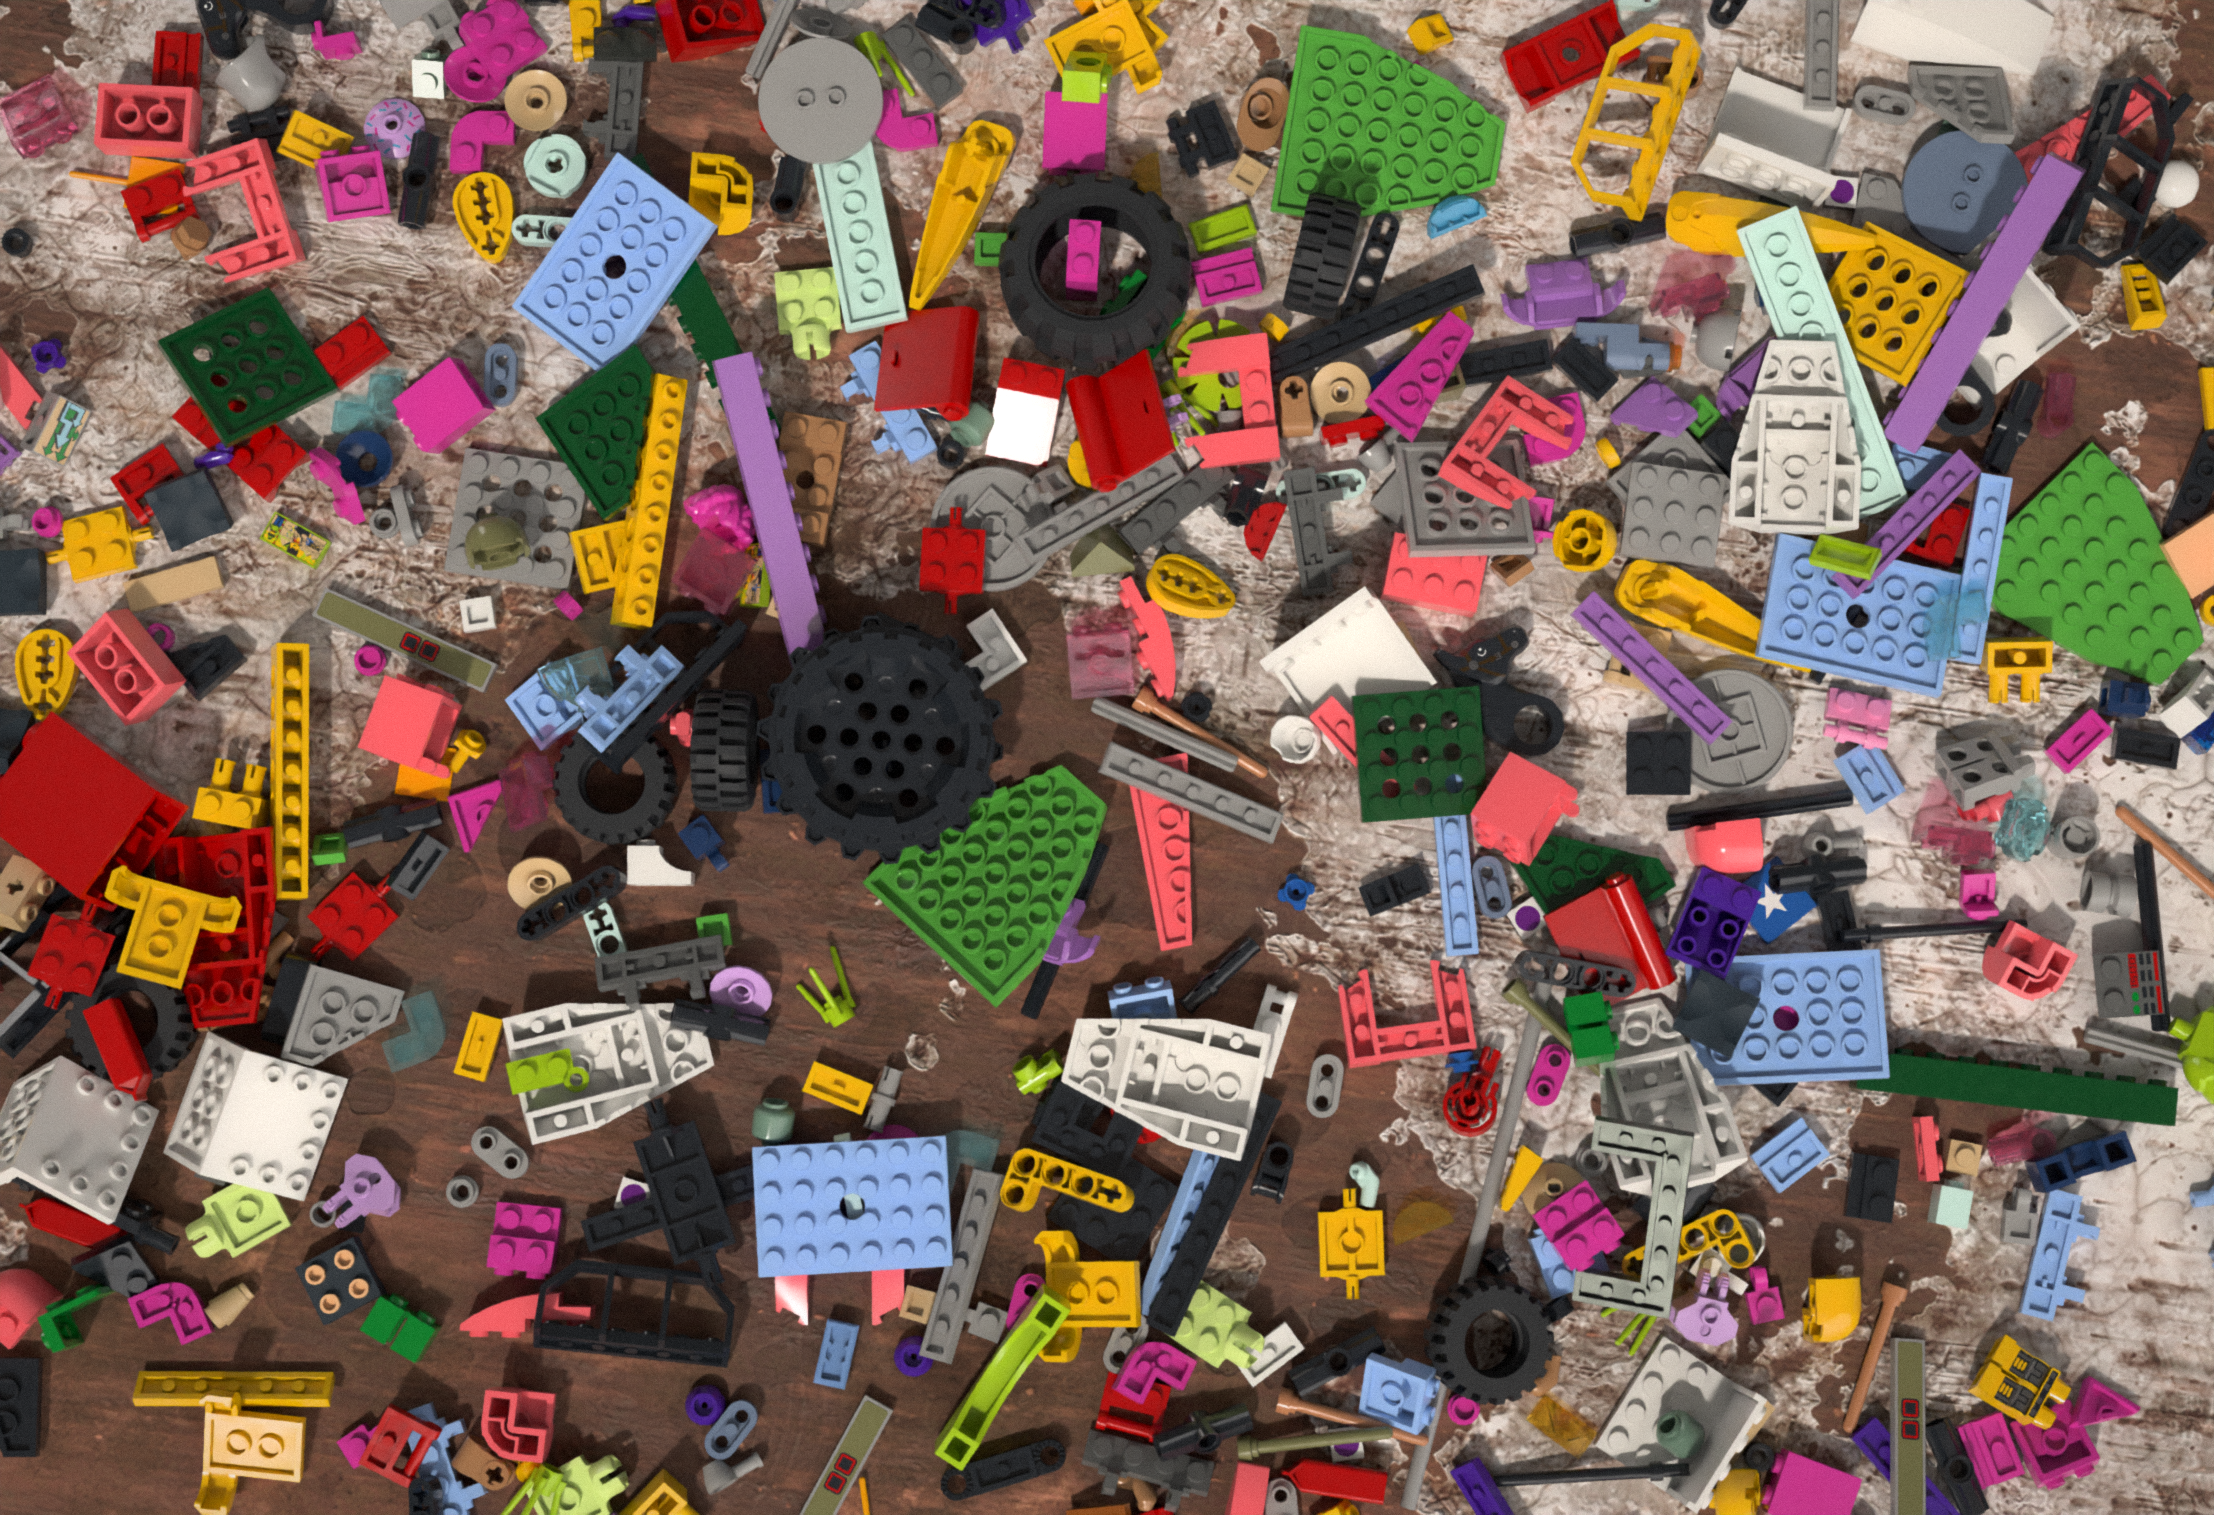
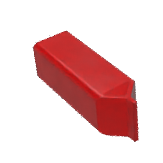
M110 998L83 1010L82 1012L114 1088L133 1095L135 1101L148 1100L146 1092L153 1074L121 999Z
M52 1196L41 1198L32 1203H19V1207L25 1209L29 1221L34 1228L90 1249H94L128 1233V1231L113 1224L107 1225L78 1208Z
M1302 1457L1288 1468L1281 1467L1280 1469L1282 1475H1288L1300 1492L1383 1505L1387 1482V1471L1385 1469L1310 1457Z

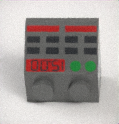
M2159 950L2092 955L2098 1019L2165 1014Z

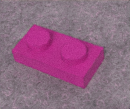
M2090 708L2043 752L2064 774H2069L2113 730Z

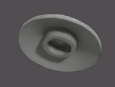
M799 9L792 12L790 16L792 26L809 36V39L831 38L840 40L847 38L851 34L852 28L849 22L828 11Z

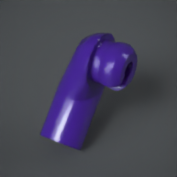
M628 4L613 14L611 22L614 24L613 27H630L629 24L635 20L654 22L656 8L650 5Z
M222 442L217 443L216 451L195 457V468L200 469L207 466L208 469L230 463L234 457L232 455L234 447L231 446L226 449Z

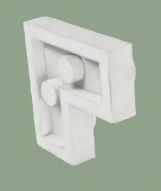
M993 608L966 625L983 651L965 664L969 668L978 666L985 676L980 685L982 691L1027 663V659Z
M1285 1321L1264 1336L1265 1345L1262 1353L1248 1346L1245 1350L1258 1359L1248 1369L1239 1366L1238 1368L1252 1387L1256 1386L1305 1349Z

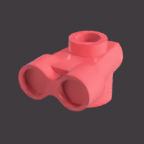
M684 709L676 714V716H671L670 734L677 735L680 744L686 748H691V726L694 715L692 709Z
M2010 790L2003 795H1992L1976 801L1975 808L1964 812L1958 806L1957 811L1964 821L1972 819L1974 822H1978L1987 817L1988 822H1996L2009 817L2013 813L2009 803L2014 801V797Z

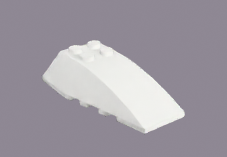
M1867 0L1866 5L1859 13L1850 41L1907 62L1919 63L1924 61L1934 62L1933 65L1942 66L1952 64L1965 67L2002 68V71L2006 73L2034 75L2055 17L2029 0Z
M1770 340L1731 461L1728 524L1759 533L1828 535L1856 530L1859 528L1862 465L1856 446V438L1851 423L1835 341Z
M1660 997L1611 1008L1613 1019L1607 1021L1610 1031L1617 1032L1620 1049L1615 1050L1614 1061L1599 1063L1601 1116L1694 1132L1687 1188L1715 1182L1746 1162L1748 1156L1728 1099L1723 1092L1719 1091L1714 1083V1078L1708 1069L1703 1067L1692 1045L1687 1043L1681 1033L1672 1029L1675 1020ZM1609 1153L1619 1188L1652 1196L1656 1162Z
M564 1003L502 1019L510 1062L569 1048L573 1066L583 1068L589 1075L588 1086L579 1093L569 1091L565 1088L564 1083L518 1094L532 1145L597 1129L713 1067L714 1061L708 1037L703 1036V1033L669 1026L674 1003L640 1004L641 1010L629 1012V1007L626 1004ZM573 1074L570 1077L571 1084L579 1086L582 1083V1076L580 1074Z
M1076 1019L1061 1082L1103 1103L1114 1111L1136 1121L1145 1128L1158 1133L1179 1146L1241 1161L1259 1100L1272 1035L1212 1019Z

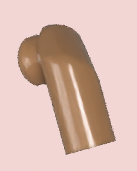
M282 931L270 943L264 974L266 976L270 975L274 980L278 979L282 966L279 963L281 955L294 942V939L285 931Z
M1553 1354L1552 1361H1545L1544 1368L1548 1371L1543 1379L1537 1377L1534 1380L1537 1387L1530 1394L1543 1396L1556 1386L1562 1356Z
M1128 1476L1126 1479L1119 1477L1117 1488L1131 1490L1138 1501L1137 1507L1141 1511L1147 1512L1153 1509L1157 1501V1495L1150 1482Z

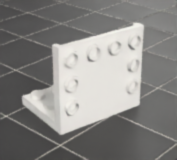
M1736 66L1696 171L1758 195H1764L1786 203L1790 207L1797 206L1798 210L1813 214L1834 190L1838 180L1837 176L1831 174L1830 169L1852 109H1843L1836 106L1834 112L1803 110L1802 93L1741 71L1742 68Z
M1994 230L1964 257L1961 262L1978 271L1984 262L1979 259L1988 242L1995 243L1999 233ZM2031 263L2004 307L2012 314L2011 330L2008 334L1985 339L1972 361V365L1993 389L1995 395L2037 359L2080 327L2075 313L2069 307L2063 306L2055 297L2056 294L2049 284L2042 282L2034 274V268ZM1932 285L1926 291L1931 296L1935 293L1937 287ZM1919 310L1909 311L1905 316V324L1915 323L1920 315ZM1958 386L1956 388L1976 411L1983 406L1981 395L1975 389L1969 386Z
M1366 586L1259 661L1266 672L1277 674L1307 718L1330 695L1353 717L1351 696L1428 690L1438 683L1374 591ZM1389 716L1381 717L1378 721V724L1384 721ZM1319 729L1320 737L1333 755L1337 754L1340 750Z
M208 1031L163 1153L199 1175L304 1201L348 1079L252 1051L220 1034Z
M60 1055L12 1084L0 1112V1186L5 1183L8 1184L12 1179L19 1177L109 1225L115 1222L159 1110L143 1101H135L133 1095L114 1088V1085Z
M1661 1335L1593 1444L1625 1466L1649 1465V1462L1662 1461V1464L1689 1463L1690 1476L1664 1477V1481H1652L1651 1483L1695 1513H1698L1700 1508L1705 1509L1711 1502L1714 1492L1711 1490L1716 1482L1724 1480L1731 1469L1729 1461L1734 1453H1740L1749 1439L1747 1433L1752 1424L1757 1425L1762 1420L1767 1410L1764 1407L1767 1399L1731 1381ZM1678 1409L1687 1412L1698 1420L1705 1431L1704 1443L1701 1449L1695 1455L1683 1459L1674 1456L1663 1448L1656 1437L1659 1419L1664 1414Z

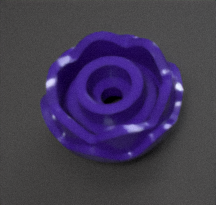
M911 1336L904 1338L896 1346L894 1353L895 1365L907 1376L916 1377L923 1375L932 1367L933 1359L919 1355L923 1337ZM913 1353L917 1355L915 1360L911 1358Z
M713 1385L696 1386L689 1392L685 1401V1410L688 1417L699 1425H712L716 1423L726 1408L724 1396ZM706 1402L708 1407L703 1408L702 1403Z

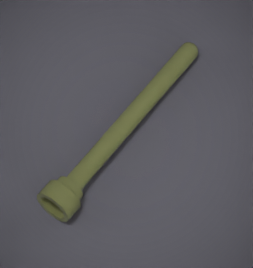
M1518 976L1513 978L1503 988L1500 995L1510 1004L1521 1005L1572 1052L1570 1044L1571 1034H1568V1031L1529 996L1530 992L1527 990L1528 985ZM1599 1064L1588 1065L1587 1067L1600 1078Z
M1389 1426L1267 1440H1258L1257 1437L1251 1438V1435L1237 1436L1239 1461L1249 1462L1253 1461L1255 1457H1259L1261 1453L1386 1440L1392 1437L1393 1430Z

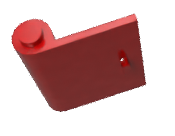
M967 306L923 309L921 311L912 310L907 311V321L885 325L874 410L881 412L936 407L937 411L949 421H959L968 416L980 313Z
M1142 350L1098 378L1091 375H1081L1070 379L1066 383L1065 387L1092 488L1100 492L1113 491L1121 482L1176 451L1149 350Z
M1622 871L1613 873L1606 878L1604 884L1543 915L1561 956L1577 959L1583 958V960L1619 966L1631 971L1636 979V987L1629 996L1644 988L1650 990L1663 988L1673 983L1678 977L1669 956L1665 955L1666 949L1631 874L1624 875ZM1589 968L1584 972L1583 981L1586 985H1591L1597 980V970ZM1622 975L1620 979L1606 976V982H1610L1618 986V988L1626 983ZM1577 990L1579 995L1593 993L1583 990ZM1602 994L1603 1000H1609L1611 1006L1629 997H1615Z

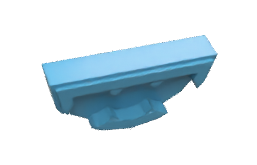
M1466 195L1452 196L1439 203L1432 211L1427 223V235L1430 239H1434L1488 215L1480 202L1473 197Z

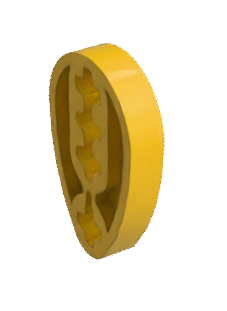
M487 172L474 173L465 177L454 191L453 209L456 220L471 247L486 262L499 263L505 258L513 239L511 227L516 215L514 198L511 190L500 177ZM478 182H483L485 186H488V188L484 189V195L491 202L486 207L490 215L494 216L489 219L490 224L488 225L479 220L484 216L480 206L476 205L481 202V198L477 191L473 190L478 188ZM489 234H491L495 244L500 246L495 249V254L490 255L488 250H484L489 247Z
M1167 554L1160 557L1151 567L1146 577L1148 593L1155 603L1167 611L1182 616L1205 619L1223 617L1229 613L1236 602L1234 593L1218 576L1203 565L1183 555Z
M40 629L28 634L18 645L15 654V674L23 702L28 710L34 713V717L42 721L46 719L51 711L58 715L61 714L73 694L79 674V667L67 654L75 643L67 635L52 629ZM49 636L51 640L55 641V646L49 647L48 652L49 655L54 657V662L48 663V671L53 672L54 676L53 678H48L46 683L45 680L40 678V674L45 673L47 670L46 664L41 663V657L47 656V649L41 645L42 642L48 640ZM45 699L52 704V709H47L46 715H44V711L38 708L39 704L45 703Z

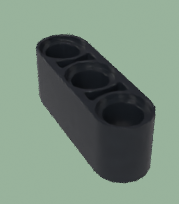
M292 951L287 952L261 1032V1039L263 1041L283 1046L309 964L321 967L320 959Z

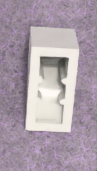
M2206 668L2202 669L2175 697L2168 701L2158 715L2163 720L2164 725L2169 730L2174 731L2180 738L2207 720L2213 712L2214 676Z
M636 840V846H628L627 848L628 885L695 886V873L683 871L672 866L664 856V848L655 846V840Z

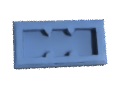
M831 1318L827 1319L813 1383L845 1390L860 1325Z

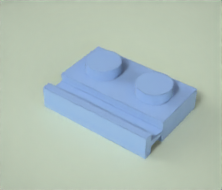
M1893 441L1891 445V453L1905 490L1913 493L1953 455L1924 446L1914 454Z
M1859 744L1833 760L1866 815L1906 791L1880 748L1874 747L1870 750L1862 748V744Z
M1799 1117L1750 1154L1749 1157L1757 1164L1759 1170L1775 1191L1781 1193L1827 1158L1830 1153L1805 1124L1803 1118Z

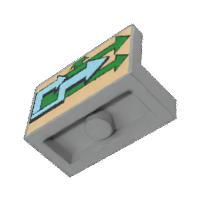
M46 391L19 447L60 466H65L91 415V411L59 394Z

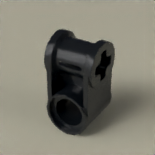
M1274 1140L1266 1145L1249 1195L1255 1196L1258 1194L1274 1199L1276 1204H1281L1294 1157L1292 1149L1286 1142ZM1275 1147H1283L1287 1150V1158L1281 1164H1275L1270 1160V1152ZM1262 1184H1267L1276 1188L1274 1189L1271 1187L1264 1186Z

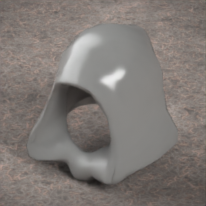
M257 34L255 37H246L247 49L229 62L215 79L216 84L226 89L244 109L251 113L265 110L273 105L280 96L286 78L285 73L269 57L265 47L264 36Z

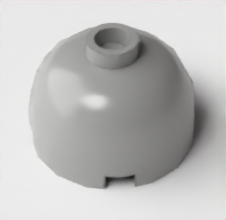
M1716 308L1703 316L1700 325L1693 324L1690 343H1695L1696 355L1699 361L1707 367L1729 372L1742 310Z

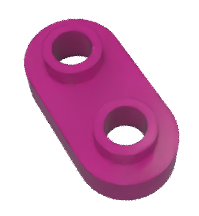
M1551 1044L1539 1051L1525 1089L1527 1098L1533 1104L1548 1106L1557 1099L1570 1066V1055L1564 1047ZM1553 1054L1558 1055L1560 1058L1559 1064L1555 1067L1549 1063V1058ZM1541 1084H1545L1548 1087L1549 1091L1546 1096H1541L1538 1093V1087Z
M1027 1273L1017 1280L1006 1319L1009 1331L1033 1298V1296H1028L1025 1293V1286L1033 1284L1038 1290L1042 1283L1046 1285L1044 1279L1038 1274Z

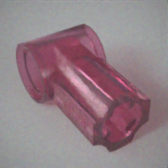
M2059 372L2047 375L2042 415L2037 421V429L2045 438L2055 439L2073 425L2074 413L2072 407L2077 378L2073 377L2072 374ZM2050 416L2057 417L2061 427L2055 426L2051 422Z
M2029 1127L2021 1132L1986 1140L1989 1158L1994 1167L2035 1157H2047L2055 1151L2057 1145L2054 1134L2047 1129L2039 1127ZM2040 1133L2043 1135L2045 1143L2040 1150L2036 1151L2032 1146V1138Z

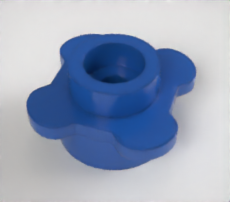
M1289 874L1286 877L1287 883L1283 889L1278 891L1277 897L1279 901L1288 902L1293 905L1295 910L1301 911L1305 909L1306 900L1309 895L1314 893L1315 887L1311 882L1306 883L1299 879L1297 874ZM1294 889L1299 890L1298 895L1293 894Z
M1473 1051L1448 1054L1449 1064L1445 1065V1068H1453V1073L1472 1071V1065L1478 1064L1479 1061L1474 1060Z

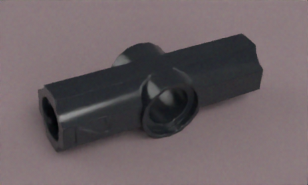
M420 131L413 133L408 166L402 174L404 188L397 222L400 226L419 231L426 229L431 197L436 190L435 174L441 146V138L439 136ZM417 177H426L423 185L413 186V182Z
M1660 212L1644 215L1642 222L1616 218L1610 223L1570 231L1568 234L1570 251L1574 259H1580L1606 252L1619 253L1624 248L1664 240L1666 238L1664 217ZM1611 230H1617L1622 233L1624 241L1615 240L1611 235Z
M2022 379L2017 381L2006 407L2000 411L1992 426L1991 434L1993 435L1979 463L1985 470L2000 475L2007 473L2018 447L2024 443L2033 425L2031 419L2045 391L2040 385Z
M432 798L406 806L399 804L377 810L376 814L343 822V833L349 849H355L381 841L387 843L410 837L411 833L444 825V816L438 798Z
M1816 854L1805 858L1800 863L1772 866L1768 871V884L1771 891L1777 895L1809 891V894L1812 896H1820L1831 892L1836 887L1864 884L1867 880V865L1864 858L1861 859L1859 856L1827 859L1823 854Z
M676 998L669 1026L703 1033V1036L716 1040H736L765 1046L770 1028V1019L737 1012V1009L719 1004L704 1005Z
M1371 1326L1337 1345L1327 1347L1322 1353L1288 1370V1373L1299 1395L1303 1396L1337 1377L1345 1376L1352 1369L1365 1363L1371 1353L1380 1355L1386 1352V1349L1374 1326ZM1341 1352L1345 1358L1343 1367L1337 1370L1331 1369L1329 1365L1330 1356L1333 1353Z
M1239 1403L1211 1414L1206 1410L1194 1411L1185 1418L1183 1424L1152 1434L1156 1453L1160 1461L1164 1462L1194 1450L1200 1454L1211 1453L1220 1446L1222 1440L1252 1430L1253 1424L1245 1403Z
M1949 1417L1935 1419L1926 1423L1925 1437L1936 1459L1938 1473L1945 1479L1961 1515H1981L1989 1509V1505L1974 1474V1465L1967 1458ZM1959 1459L1961 1470L1957 1475L1952 1476L1949 1470L1950 1465L1953 1461Z

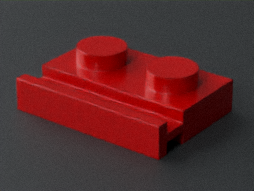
M156 31L151 85L193 87L200 95L204 36L201 33L188 34L187 32Z
M364 316L313 351L340 390H343L392 354Z

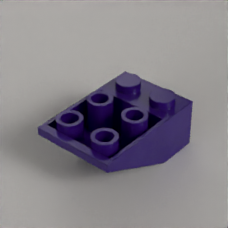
M1702 866L1696 871L1686 894L1665 955L1725 980L1762 892Z

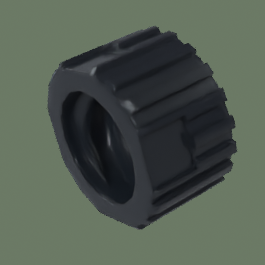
M10 228L1 238L2 247L12 257L25 258L32 251L33 239L23 229ZM21 237L23 239L22 247L18 250L11 247L12 240Z
M944 441L938 447L937 459L944 468L954 470L961 467V464L964 462V449L957 441ZM948 449H954L958 452V457L953 462L947 461L943 456L944 452Z
M1567 1295L1554 1299L1542 1308V1311L1549 1315L1551 1323L1560 1320L1574 1310Z
M1754 1441V1443L1748 1445L1743 1453V1459L1748 1467L1758 1470L1757 1472L1768 1471L1772 1464H1774L1775 1455L1773 1450L1770 1449V1446L1759 1441ZM1763 1450L1766 1455L1765 1460L1762 1463L1755 1464L1752 1459L1753 1452Z

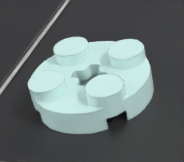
M551 134V137L539 138L526 151L524 157L526 176L532 187L544 196L568 198L580 188L587 175L588 163L583 151L576 141L566 135ZM561 159L563 169L556 173H551L548 163Z

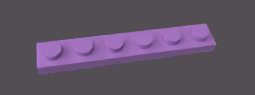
M1960 449L1957 450L1864 543V545L1879 548L1882 551V557L1871 579L1866 580L1836 572L1831 578L1853 600L1857 598L1982 471Z
M1594 591L1570 614L1572 618L1708 745H1711L1733 722Z

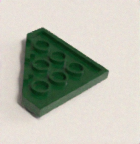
M636 344L535 418L605 521H609L633 502L656 374L655 369L641 348Z
M1549 835L1530 866L1522 862L1516 864L1508 860L1544 915L1604 884L1608 876L1620 871L1624 875H1632L1645 905L1676 886L1658 858L1584 843L1583 841L1561 836Z

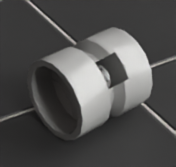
M2084 816L2061 819L2054 822L2048 828L2045 836L2046 845L2055 857L2063 860L2084 857L2093 853L2098 847L2100 831L2090 818Z
M2087 871L2080 888L2081 909L2096 913H2103L2107 909L2110 915L2130 917L2137 901V880L2134 876L2116 874L2114 878H2110L2106 872Z

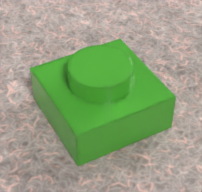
M975 232V266L998 267L1001 243L1007 240L1006 233Z
M1702 393L1689 404L1697 410L1698 418L1687 428L1697 439L1722 417L1721 413Z
M343 832L315 835L311 855L314 866L346 862L349 847Z
M729 913L696 918L699 938L721 934L724 946L733 945Z

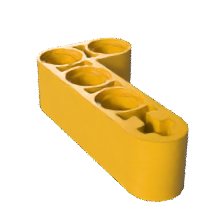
M1026 1148L1017 1151L1012 1157L1000 1191L1002 1202L1018 1212H1026L1034 1207L1042 1186L1115 1212L1129 1210L1135 1199L1134 1191L1131 1187L1117 1179ZM1034 1158L1035 1166L1033 1170L1026 1173L1024 1170L1026 1161ZM1058 1168H1063L1064 1177L1061 1181L1054 1183V1172ZM1088 1178H1092V1189L1087 1193H1083V1182ZM1023 1188L1024 1197L1020 1202L1014 1203L1013 1195L1015 1191ZM1105 1188L1115 1193L1120 1192L1122 1194L1121 1198L1113 1199L1105 1195Z
M1720 1209L1682 1227L1677 1265L1718 1245L1729 1265L1743 1269L1754 1263L1756 1250L1738 1215L1730 1210ZM1729 1215L1734 1222L1733 1229L1729 1233H1721L1717 1228V1221L1721 1216ZM1699 1229L1704 1234V1242L1701 1246L1694 1248L1688 1242V1235L1692 1230ZM1739 1244L1746 1246L1749 1252L1747 1260L1743 1263L1735 1262L1731 1255L1733 1248ZM1645 1245L1624 1257L1622 1260V1270L1625 1275L1641 1278L1639 1272L1631 1271V1267L1634 1265V1258L1638 1261H1643Z

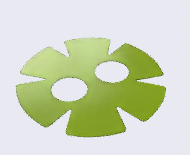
M1220 319L1217 337H1215L1209 321H1205L1187 331L1177 347L1191 356L1192 351L1187 350L1188 344L1249 335L1250 330L1236 322ZM1173 358V373L1179 389L1181 390L1198 383L1189 396V401L1206 410L1219 411L1221 395L1223 393L1230 410L1242 406L1239 383L1233 388H1226L1219 382V373L1178 378L1177 372L1179 367L1186 368L1190 358Z

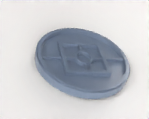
M1962 130L1942 134L1926 143L1909 162L1901 185L1902 207L1910 226L1918 236L1947 253L1968 255L1988 235L1996 230L2005 213L2012 214L2017 206L2013 199L2022 184L2028 187V182L2021 162L2008 146L1996 143H1979Z

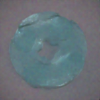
M2024 797L2009 799L2006 802L1999 829L1994 835V842L1996 846L2002 848L2003 853L2008 858L2028 862L2031 861L2028 858L2032 855L2039 856L2042 853L2050 834V822L2045 821L2044 812L2048 813L2046 806L2039 800Z

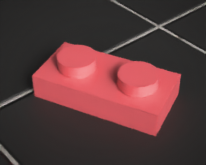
M1933 1116L1912 1117L1918 1180L1926 1182L1940 1181L1939 1173L1943 1171V1162L1941 1155L1937 1154L1936 1141L1939 1140L1938 1124L1933 1122Z

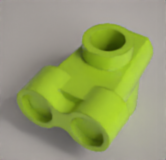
M1052 1048L1043 1054L1042 1058L1038 1061L1032 1055H1027L1013 1066L1012 1073L1016 1076V1085L1024 1095L1030 1091L1034 1094L1041 1092L1048 1085L1049 1079L1055 1078L1064 1071V1067L1061 1064L1063 1060L1059 1053Z

